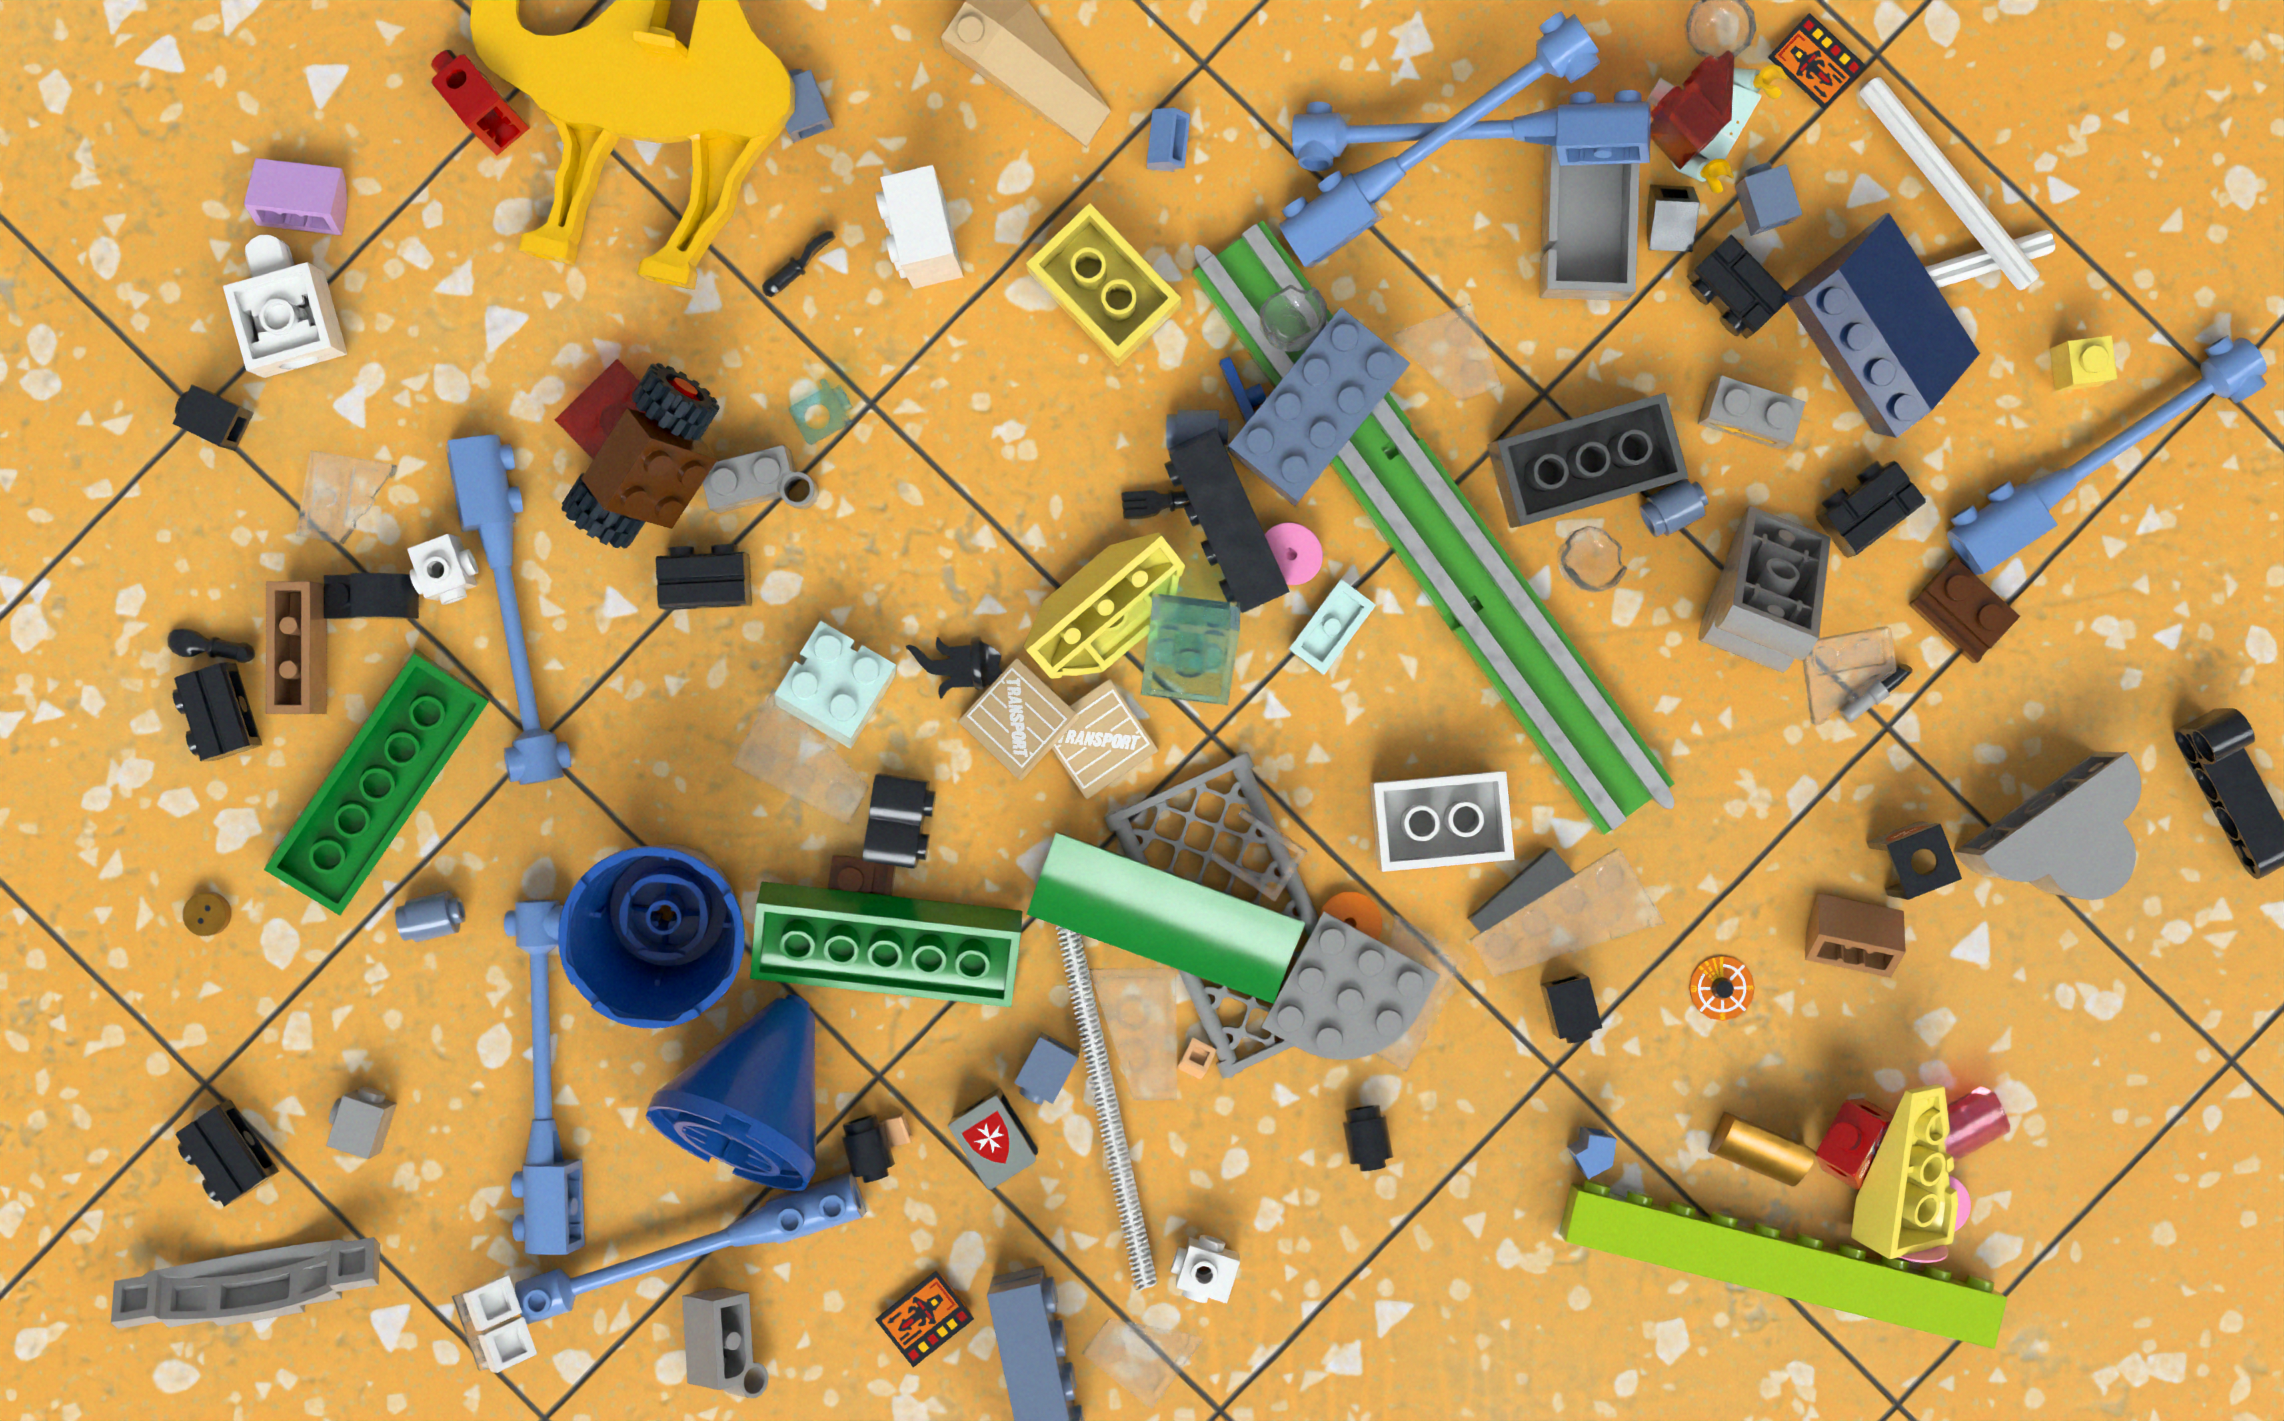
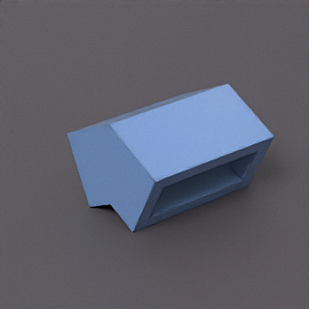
M1174 107L1152 110L1147 169L1174 172V169L1185 168L1190 114Z
M1580 1127L1579 1140L1568 1145L1567 1148L1579 1170L1590 1179L1613 1166L1617 1139L1606 1130Z

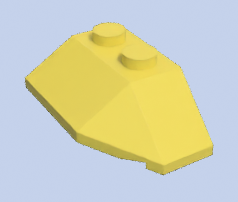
M1159 532L1109 545L1043 601L1023 647L1051 679L1061 678L1062 675L1077 676L1104 672L1169 617L1177 593L1179 577L1183 574L1185 564Z

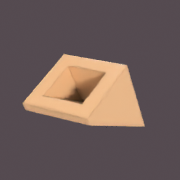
M1192 1038L1177 1068L1201 1080L1207 1073L1217 1049Z
M904 1113L878 1122L879 1124H884L890 1147L907 1144L912 1141L913 1136Z

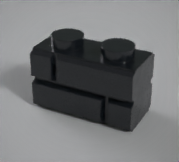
M1732 234L1686 276L1692 282L1689 286L1692 294L1705 305L1711 302L1723 314L1719 318L1722 325L1734 336L1742 334L1746 339L1749 338L1787 303L1782 295L1786 290Z
M1875 461L1856 475V478L1860 481L1858 485L1848 492L1841 487L1821 502L1825 510L1816 516V520L1826 533L1832 537V541L1847 558L1858 555L1926 503L1924 496L1914 483L1910 482V478L1897 462L1891 461L1881 466L1878 461Z
M736 544L712 545L711 553L694 554V547L691 546L669 547L667 556H656L659 609L681 610L752 606L750 556L748 553L738 552Z
M217 663L174 678L177 689L173 690V701L177 710L181 714L186 715L190 730L186 732L187 745L193 755H199L200 761H216L262 746L236 663Z
M231 1100L213 1107L175 1134L181 1142L178 1144V1150L182 1158L188 1164L198 1167L205 1178L202 1181L205 1192L212 1200L216 1202L221 1201L224 1207L242 1198L279 1172Z

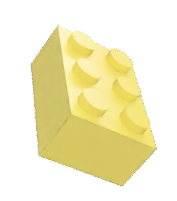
M1091 203L1080 211L1026 263L1028 273L1117 366L1121 365L1181 307V297Z

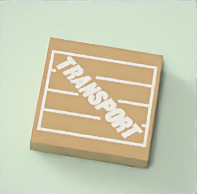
M1016 658L958 722L1016 778L1022 781L1074 725L1080 716Z
M1110 679L1069 706L1080 718L1052 747L1086 799L1159 751Z

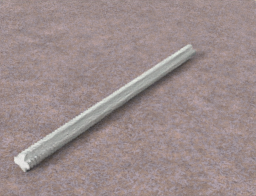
M1058 926L1056 930H1060L1057 935H1061L1058 940L1063 941L1059 945L1064 946L1060 951H1065L1061 956H1066L1063 962H1067L1064 967H1068L1065 972L1070 973L1066 977L1071 978L1067 983H1072L1068 988H1073L1070 993L1074 994L1071 999H1075L1072 1004L1077 1005L1073 1009L1078 1010L1074 1015H1079L1075 1018L1080 1020L1077 1025H1081L1078 1031H1082L1079 1036H1084L1080 1041H1085L1081 1047H1086L1082 1050L1087 1052L1084 1057H1088L1085 1063H1089L1086 1068H1091L1087 1073H1092L1091 1076H1088V1079H1093L1089 1082L1094 1084L1091 1089H1095L1092 1095L1096 1094L1093 1100H1098L1094 1103V1105H1099L1095 1110H1100L1096 1115L1101 1116L1098 1121H1102L1099 1127H1104L1100 1129V1132H1105L1101 1137H1106L1102 1142H1107L1103 1147L1108 1148L1105 1153H1109L1106 1159H1111L1107 1161V1164H1112L1108 1169H1113L1109 1174H1114L1110 1179L1115 1180V1182H1112V1185H1116L1113 1191H1118L1114 1193V1196H1119L1115 1201H1120L1116 1206H1121L1118 1209V1212L1122 1211L1119 1217H1123L1120 1223H1125L1121 1225V1228H1126L1122 1230V1233H1127L1123 1238H1128L1125 1241V1244L1129 1243L1126 1249H1130L1127 1255H1132L1128 1257V1260L1133 1259L1132 1262H1129V1265H1134L1130 1270H1135L1132 1273V1276L1136 1275L1133 1281H1137L1134 1287L1138 1286L1139 1288L1136 1290H1143L1157 1283L1156 1272L1153 1270L1155 1268L1152 1265L1153 1260L1150 1254L1148 1236L1145 1233L1141 1204L1138 1201L1134 1172L1131 1169L1132 1166L1128 1145L1124 1137L1121 1113H1119L1117 1097H1115V1086L1112 1081L1110 1065H1108L1109 1060H1107L1106 1045L1104 1044L1103 1033H1101L1099 1013L1096 1012L1098 1010L1096 1001H1094L1093 986L1091 985V980H1089L1087 959H1084L1086 954H1084L1085 951L1082 948L1081 934Z

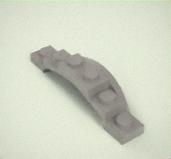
M375 1237L348 1242L337 1239L306 1243L153 1270L140 1277L114 1281L111 1323L118 1329L156 1322H163L169 1328L206 1321H213L218 1326H225L305 1312V1305L342 1299V1291L379 1285L380 1243Z

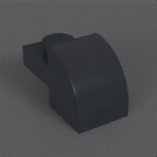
M350 573V575H324V619H419V594L413 586L410 574Z

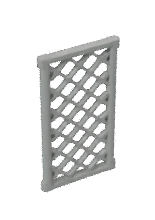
M1248 752L1238 753L1235 758L1225 764L1126 809L1123 808L1117 812L1111 811L1104 817L1110 832L1115 831L1126 857L1149 865L1143 851L1148 847L1151 840L1159 839L1175 847V853L1169 868L1162 870L1175 874L1173 871L1178 853L1184 849L1199 854L1204 858L1200 874L1197 879L1193 880L1195 882L1203 884L1202 877L1208 862L1212 861L1210 856H1213L1223 864L1230 866L1237 873L1244 871L1258 876L1261 879L1260 888L1264 889L1268 882L1284 883L1291 900L1281 913L1303 920L1305 922L1304 928L1310 938L1318 923V915L1281 834L1255 817V822L1251 824L1246 833H1239L1228 829L1223 824L1231 803L1248 804L1252 814L1279 831L1251 770L1255 766ZM1233 770L1238 781L1227 794L1211 790L1205 785V782ZM1195 788L1197 790L1192 808L1188 812L1177 810L1166 804L1167 799L1189 789ZM1239 788H1241L1244 798L1238 795ZM1203 792H1209L1225 800V807L1221 818L1216 823L1201 819L1195 815L1194 811L1197 802ZM1155 805L1157 807V814L1152 827L1148 830L1133 829L1128 817ZM1164 810L1180 814L1186 819L1181 837L1176 841L1162 837L1155 832L1159 816ZM1192 821H1199L1214 828L1215 834L1207 851H1200L1185 845L1184 837ZM1258 827L1263 837H1259L1256 835V829ZM1225 831L1243 839L1241 852L1235 862H1229L1214 856L1213 847L1220 832ZM1136 835L1142 837L1143 842L1141 845L1139 844ZM1251 842L1258 844L1266 843L1273 858V861L1263 873H1258L1242 866L1241 860L1247 845ZM1276 867L1280 873V876H1276L1274 874V869ZM1233 873L1227 888L1223 892L1231 894V887L1236 876ZM1258 891V894H1257V896H1256V899H1255L1254 901H1251V902H1254V903L1260 905L1259 901H1260V897H1261V895H1262V892H1261V891ZM1293 907L1296 908L1299 916L1292 914ZM1306 943L1304 944L1301 951L1293 952V956H1295L1297 960L1301 952L1303 951ZM1178 969L1212 1046L1217 1049L1216 1054L1219 1062L1216 1065L1223 1079L1232 1078L1236 1073L1243 1071V1069L1294 1046L1283 1039L1275 1042V1035L1272 1033L1269 1037L1262 1038L1246 1031L1245 1026L1252 1009L1259 1008L1267 1012L1271 1010V1008L1259 1004L1256 1001V997L1251 996L1246 999L1230 993L1226 986L1220 988L1213 986L1205 987L1201 977ZM1208 994H1213L1215 996L1214 1002H1211V999ZM1226 997L1241 1001L1247 1005L1246 1014L1239 1027L1222 1026L1215 1009L1220 1006L1222 1000ZM1226 1033H1229L1233 1036V1040L1231 1042L1229 1041ZM1243 1037L1252 1038L1265 1045V1048L1241 1059H1237L1233 1050L1238 1046Z

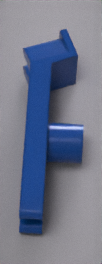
M1229 356L1220 360L1219 365L1246 424L1255 414L1253 407L1262 404L1267 398L1260 383L1244 390Z

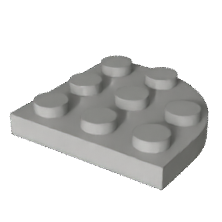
M1324 911L1261 1028L1299 1049L1319 1057L1340 1060L1366 1057L1389 1047L1408 1031L1420 1014L1440 974Z

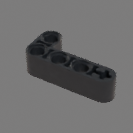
M2234 708L2213 709L2174 730L2175 741L2246 871L2253 878L2260 879L2283 867L2284 820L2244 748L2255 742L2253 729L2245 716Z

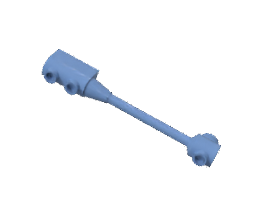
M1561 11L1546 20L1539 27L1544 36L1536 41L1535 59L1396 158L1393 156L1355 174L1350 173L1345 178L1340 171H1337L1318 184L1322 194L1310 203L1302 196L1286 206L1282 212L1287 219L1281 222L1279 226L1304 267L1313 268L1384 218L1375 203L1406 175V171L1543 74L1549 73L1559 78L1566 76L1568 81L1573 83L1599 65L1601 61L1596 55L1599 50L1577 16L1573 14L1566 19Z
M1634 90L1617 92L1614 96V102L1596 103V96L1593 93L1576 92L1570 95L1569 104H1559L1556 108L1514 117V120L1477 121L1452 140L1514 138L1517 141L1556 146L1560 166L1650 163L1651 104L1650 101H1641V93ZM1312 102L1307 105L1306 114L1294 115L1292 124L1293 152L1295 158H1299L1298 164L1303 169L1325 171L1333 166V158L1340 157L1348 143L1419 141L1445 122L1348 126L1339 112L1332 113V106L1330 104Z
M2229 335L2219 339L2204 350L2209 358L2200 365L2202 379L2067 469H2060L2026 484L2021 483L2016 487H2013L2011 482L2007 481L1986 495L1991 503L1980 511H1977L1974 505H1971L1953 516L1950 520L1955 527L1947 532V539L1959 560L1975 575L1985 574L2056 527L2057 523L2049 513V510L2077 486V482L2211 393L2225 399L2230 397L2234 403H2238L2262 389L2267 384L2262 377L2267 371V366L2260 351L2245 338H2238L2233 342Z
M482 435L448 440L446 452L461 532L478 530L488 564L494 572L523 726V732L512 742V747L504 748L509 781H519L520 785L562 778L564 777L562 768L571 767L569 748L566 741L557 743L556 734L542 729L540 725L511 566H513V523L516 522L514 513L523 512L519 486L509 487L506 473L507 470L515 469L511 444L501 445L499 435Z
M560 900L515 902V910L507 911L504 917V930L507 936H516V946L530 954L535 1119H532L525 1163L522 1164L523 1171H516L511 1182L513 1196L523 1198L524 1215H517L514 1219L513 1237L516 1241H525V1253L567 1255L585 1246L582 1159H563L555 1118H552L548 952L558 946L559 921L564 905H560Z
M850 1171L809 1184L804 1190L787 1191L772 1196L765 1206L732 1223L727 1229L574 1278H570L559 1268L518 1281L515 1284V1294L522 1310L520 1315L524 1317L526 1324H532L572 1311L576 1295L732 1245L738 1247L773 1242L782 1244L863 1218L867 1211L856 1177H853Z

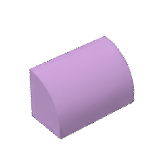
M255 158L244 205L257 226L342 236L347 210V189L342 168Z

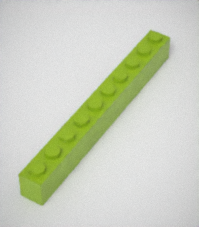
M1585 1180L1584 1186L1571 1183L1559 1235L1565 1242L1992 1349L1996 1347L2007 1297L1995 1290L1994 1282L1973 1275H1968L1966 1281L1951 1278V1271L1925 1264L1924 1271L1908 1267L1909 1262L1899 1257L1888 1259L1882 1255L1881 1260L1865 1257L1866 1250L1849 1244L1840 1243L1839 1250L1823 1246V1239L1805 1233H1797L1796 1239L1781 1236L1780 1228L1765 1223L1755 1222L1754 1229L1737 1225L1739 1219L1725 1213L1713 1211L1711 1218L1695 1214V1207L1681 1202L1670 1201L1669 1207L1653 1204L1652 1196L1628 1190L1626 1197L1610 1193L1611 1187L1609 1185L1592 1180Z

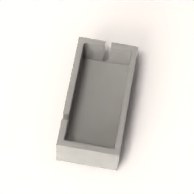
M1544 145L1541 251L1547 252L1541 258L1539 298L1627 301L1636 292L1640 163L1560 166L1556 146Z

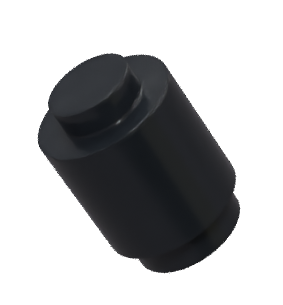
M1380 1105L1346 1110L1347 1121L1343 1122L1350 1164H1359L1360 1171L1385 1168V1160L1392 1158L1393 1152L1386 1115H1381Z
M876 1114L843 1124L845 1135L842 1136V1141L853 1177H862L864 1183H869L889 1176L887 1168L895 1165L884 1124L878 1123Z

